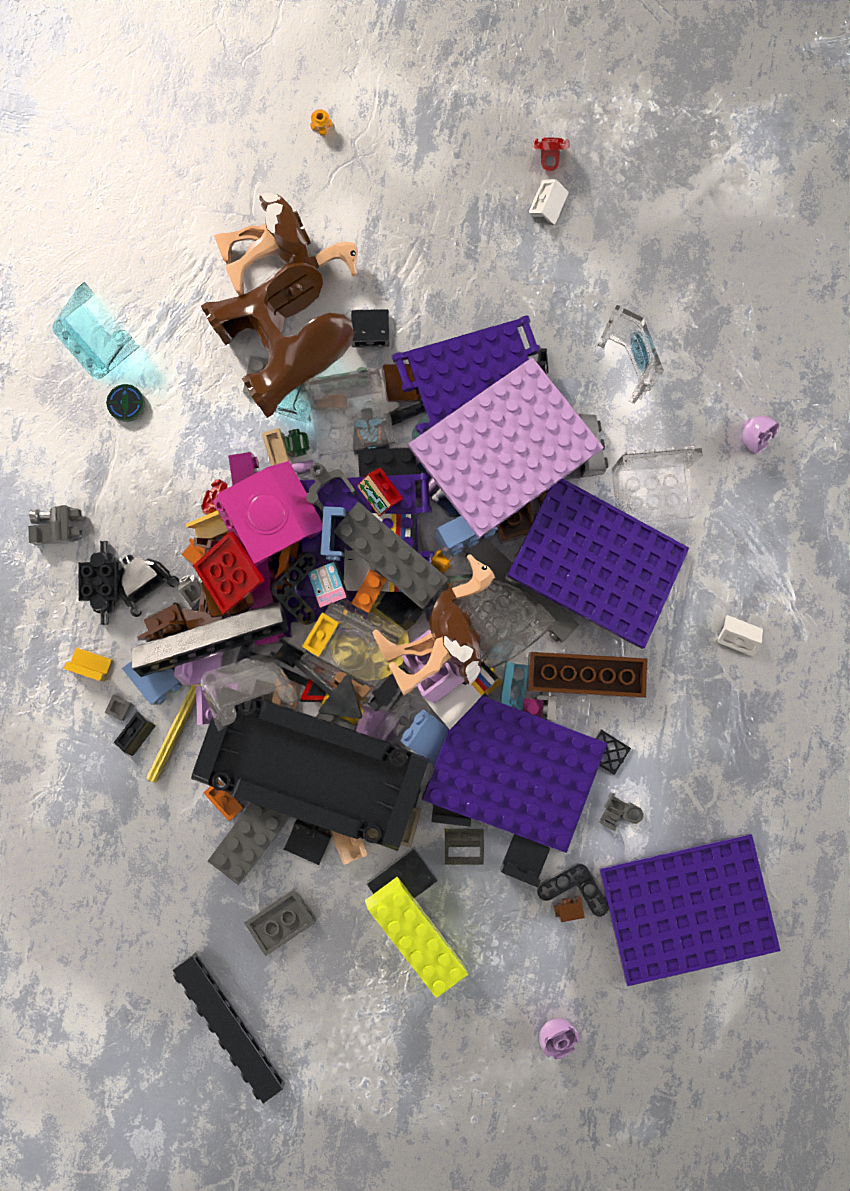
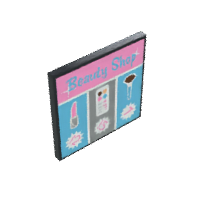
M336 560L317 567L308 574L319 608L349 598Z

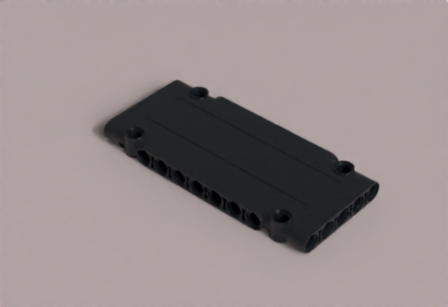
M223 687L191 779L212 786L216 790L229 792L231 796L351 838H361L368 843H376L398 851L430 758L297 710ZM246 700L253 702V709L251 711L246 710L244 707ZM395 752L403 753L404 760L402 762H396L393 759ZM220 775L227 779L225 786L220 785L218 782ZM375 828L378 831V836L371 838L367 830Z

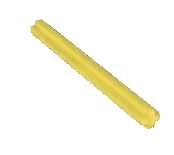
M204 684L191 685L150 769L147 780L153 783L158 781L196 702V686Z

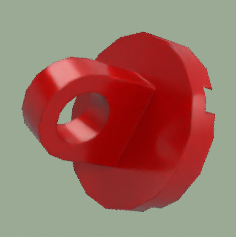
M544 137L540 142H538V138L533 140L532 147L541 149V166L543 169L554 171L560 163V150L570 148L569 139L564 141L562 138ZM553 156L555 158V165L548 166L545 163L546 157Z
M221 479L213 481L211 483L212 489L205 492L201 504L203 514L208 515L218 511L213 500L218 497V493L227 489V483Z

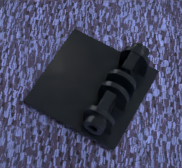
M297 819L283 850L319 865L332 835L328 829Z

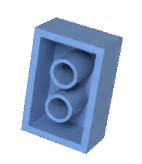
M462 516L438 527L435 539L445 557L449 555L454 557L462 552L461 549L466 546L471 548L479 543L478 540L481 539L476 536ZM497 525L495 528H493L488 533L483 535L481 538L485 537V539H488L496 534L495 531L498 530L499 525Z

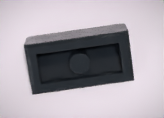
M137 711L114 743L124 753L133 756L156 725Z

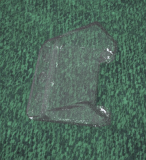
M269 652L208 671L201 677V686L218 731L223 730L225 726L234 722L236 719L234 706L274 691H277L280 700L288 703V706L293 705L298 700L295 689L283 669Z

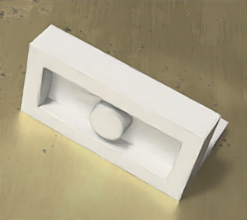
M556 179L542 180L528 213L532 217H544L551 225H555L569 192Z
M727 615L724 628L718 636L717 643L754 656L762 643L763 629Z

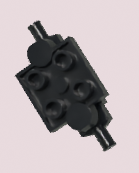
M100 541V552L93 553L90 557V562H78V601H90L93 611L100 613V625H109L108 613L114 612V602L119 600V562L114 561V554L108 552V541Z

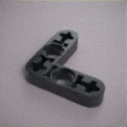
M309 552L301 553L270 585L271 594L304 625L313 623L315 612L293 589L316 566V557ZM305 557L310 558L309 565L304 564L305 561L303 559ZM297 564H298L299 566H302L301 568L304 569L303 572L301 571V569H299L298 567H296ZM291 570L298 572V577L295 580H290L288 577ZM283 578H284L288 583H290L289 586H288L287 584H285V585L282 587V590H283L282 593H280V592H277V593H276V591H277L276 586H277V585L282 586V585L285 583L284 581H282ZM292 597H295L297 599V605L293 608H290L288 606V600ZM300 608L308 613V619H302L304 616L298 611Z
M576 863L540 883L537 888L539 898L543 901H549L577 885L588 907L595 916L602 917L608 912V904L589 869L582 863ZM578 867L580 869H584L585 871L582 872V877H580L579 875L573 877L575 879L574 882H572L570 876L567 874L568 872H570L571 875L575 874L577 872L576 868ZM562 876L567 877L568 884L565 887L558 886V878ZM553 881V882H554V885H555V887L558 889V891L555 892V890H554V888H553V889H551V890L549 891V894H550V895H548V896H546L545 894H542V895H541V892H543V889H542V888H543L544 886H545L547 889L550 888V887H552V885L550 884V882ZM588 884H592L595 888L594 893L591 895L584 893V887ZM598 894L600 897L596 898L600 904H604L601 912L598 910L594 911L596 904L593 900L589 902V899L595 898Z

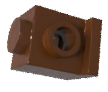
M579 895L575 896L576 900L565 898L561 899V903L554 905L555 917H559L561 922L585 918L582 900Z

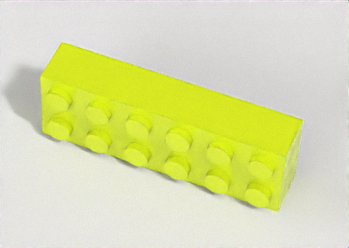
M398 877L365 900L368 911L436 998L469 975L463 962Z

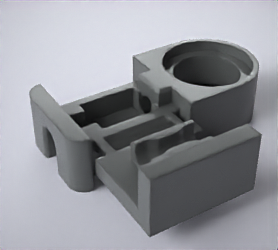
M612 792L608 796L609 799L604 803L606 809L599 823L616 831L617 826H615V823L621 819L620 816L630 823L637 824L642 821L644 814L640 807L631 802L627 804L614 797L615 793ZM632 809L639 811V817L636 820L629 818V812Z

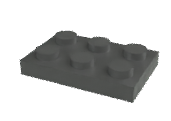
M293 889L244 923L264 955L267 956L315 924L316 921L296 890Z

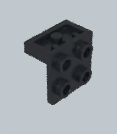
M388 309L351 311V321L354 329L352 348L389 347Z
M386 592L376 607L406 631L417 622L425 608H420L403 592Z
M514 834L500 871L538 888L541 881L539 876L550 848Z

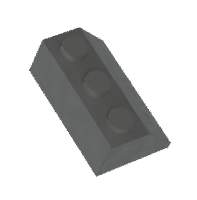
M578 414L604 447L603 450H605L604 439H600L599 432L602 431L600 420L597 421L596 415ZM603 450L579 466L581 478L603 475L606 472L608 460L607 457H604Z

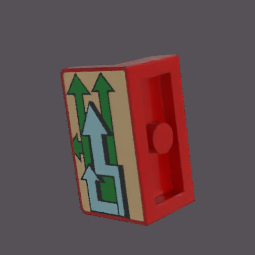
M381 467L367 474L357 485L378 516L383 515L389 508L404 499Z

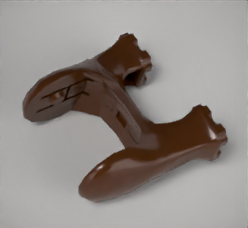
M302 261L285 264L259 287L248 293L221 301L206 302L201 305L209 323L225 345L231 343L237 333L244 329L255 330L269 354L268 363L260 372L247 374L242 380L248 388L251 397L267 418L274 414L282 400L295 388L316 377L340 359L351 346L354 336L352 321L344 314L327 313L312 319L302 328L298 335H282L281 332L285 318L307 308L319 297L323 286L321 273L314 266Z

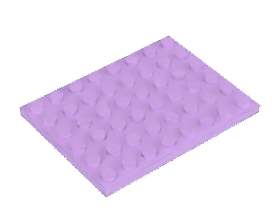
M533 357L408 444L410 450L478 538H481L604 448Z

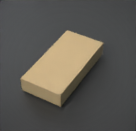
M280 428L262 433L271 466L286 461L290 462Z

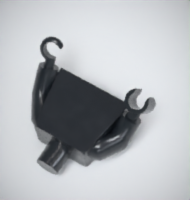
M127 555L122 560L125 566L119 570V595L127 607H131V615L139 617L142 611L139 614L133 613V610L136 608L135 603L165 582L164 578L167 579L170 587H174L170 580L175 578L179 582V578L171 576L169 574L170 571L159 561L151 558L144 560L141 556L134 559L133 555Z

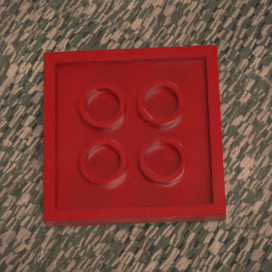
M234 531L227 533L193 565L222 614L232 610L265 581Z

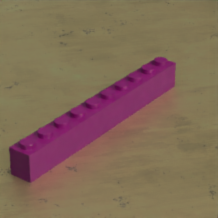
M252 452L228 455L232 485L257 473L259 461L258 457H255ZM273 555L257 566L265 581L251 592L254 600L251 609L276 603L277 599L270 592V585L276 576L275 570L271 569ZM284 633L255 641L256 646L281 643L280 640L284 638Z

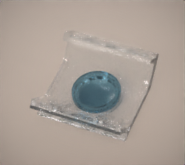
M616 305L597 346L604 349L608 339L626 348L638 377L637 384L628 400L635 404L638 399L642 400L647 391L652 389L664 372L644 318Z

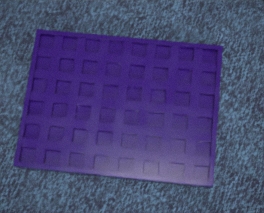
M561 479L548 489L506 577L629 643L644 649L689 547L569 481Z
M481 696L451 729L448 728L422 800L567 853L608 743Z
M750 833L599 868L627 986L781 951L753 836Z

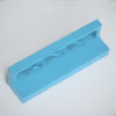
M512 662L505 663L501 703L509 706L514 704L517 709L523 710L528 665ZM514 668L524 669L523 677L518 681L513 677ZM517 685L521 694L520 697L513 700L510 696L511 688Z

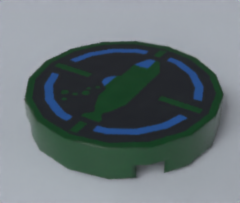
M122 384L110 391L107 396L106 405L107 410L115 419L122 422H130L136 420L143 413L145 400L138 388L133 385Z

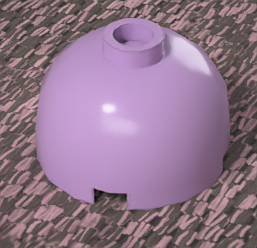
M763 415L756 416L752 420L748 419L742 426L744 429L742 432L744 445L751 452L759 454L769 445L767 441L770 437L774 439L780 424L773 418Z
M554 1018L547 1021L539 1033L540 1046L548 1058H550L549 1056H553L554 1059L566 1057L575 1050L574 1045L576 1042L578 1045L580 1043L578 1031L570 1021L564 1018Z

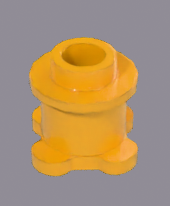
M323 109L315 110L312 113L311 129L318 131L322 136L325 135L327 129L332 126L329 114Z
M440 549L432 557V565L443 574L452 566L449 564L451 559L448 560L444 557Z

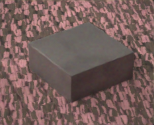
M113 695L105 713L124 721L132 703Z

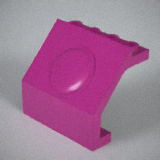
M289 461L269 466L218 493V497L213 500L229 532H235L256 567L279 551L307 537L309 539L314 538L322 532L323 523L313 504L307 501V493Z

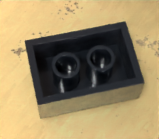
M409 447L358 450L359 477H366L367 474L380 467L386 476L417 474L416 456Z
M414 846L368 880L366 885L374 894L398 877L413 898H416L436 883L438 878Z

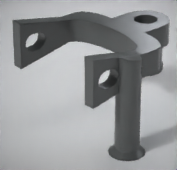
M320 463L311 465L310 473L316 482L310 487L306 499L315 508H320L323 512L324 506L319 501L317 494L323 486L335 479H342L354 496L357 494L341 470H334L329 473Z

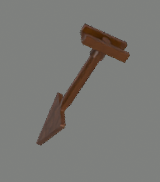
M194 538L193 545L205 548V555L220 540L214 538ZM202 588L199 610H181L188 630L224 619V616L210 617V614L207 612L208 607Z

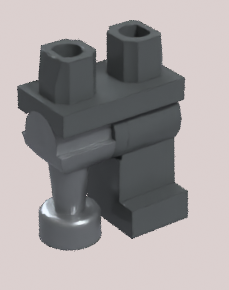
M67 505L54 506L50 511L40 512L39 509H30L29 519L31 524H39L41 520H50V525L28 526L29 543L43 545L74 542L73 539L82 537V528L80 526L73 527V520H81L82 511Z

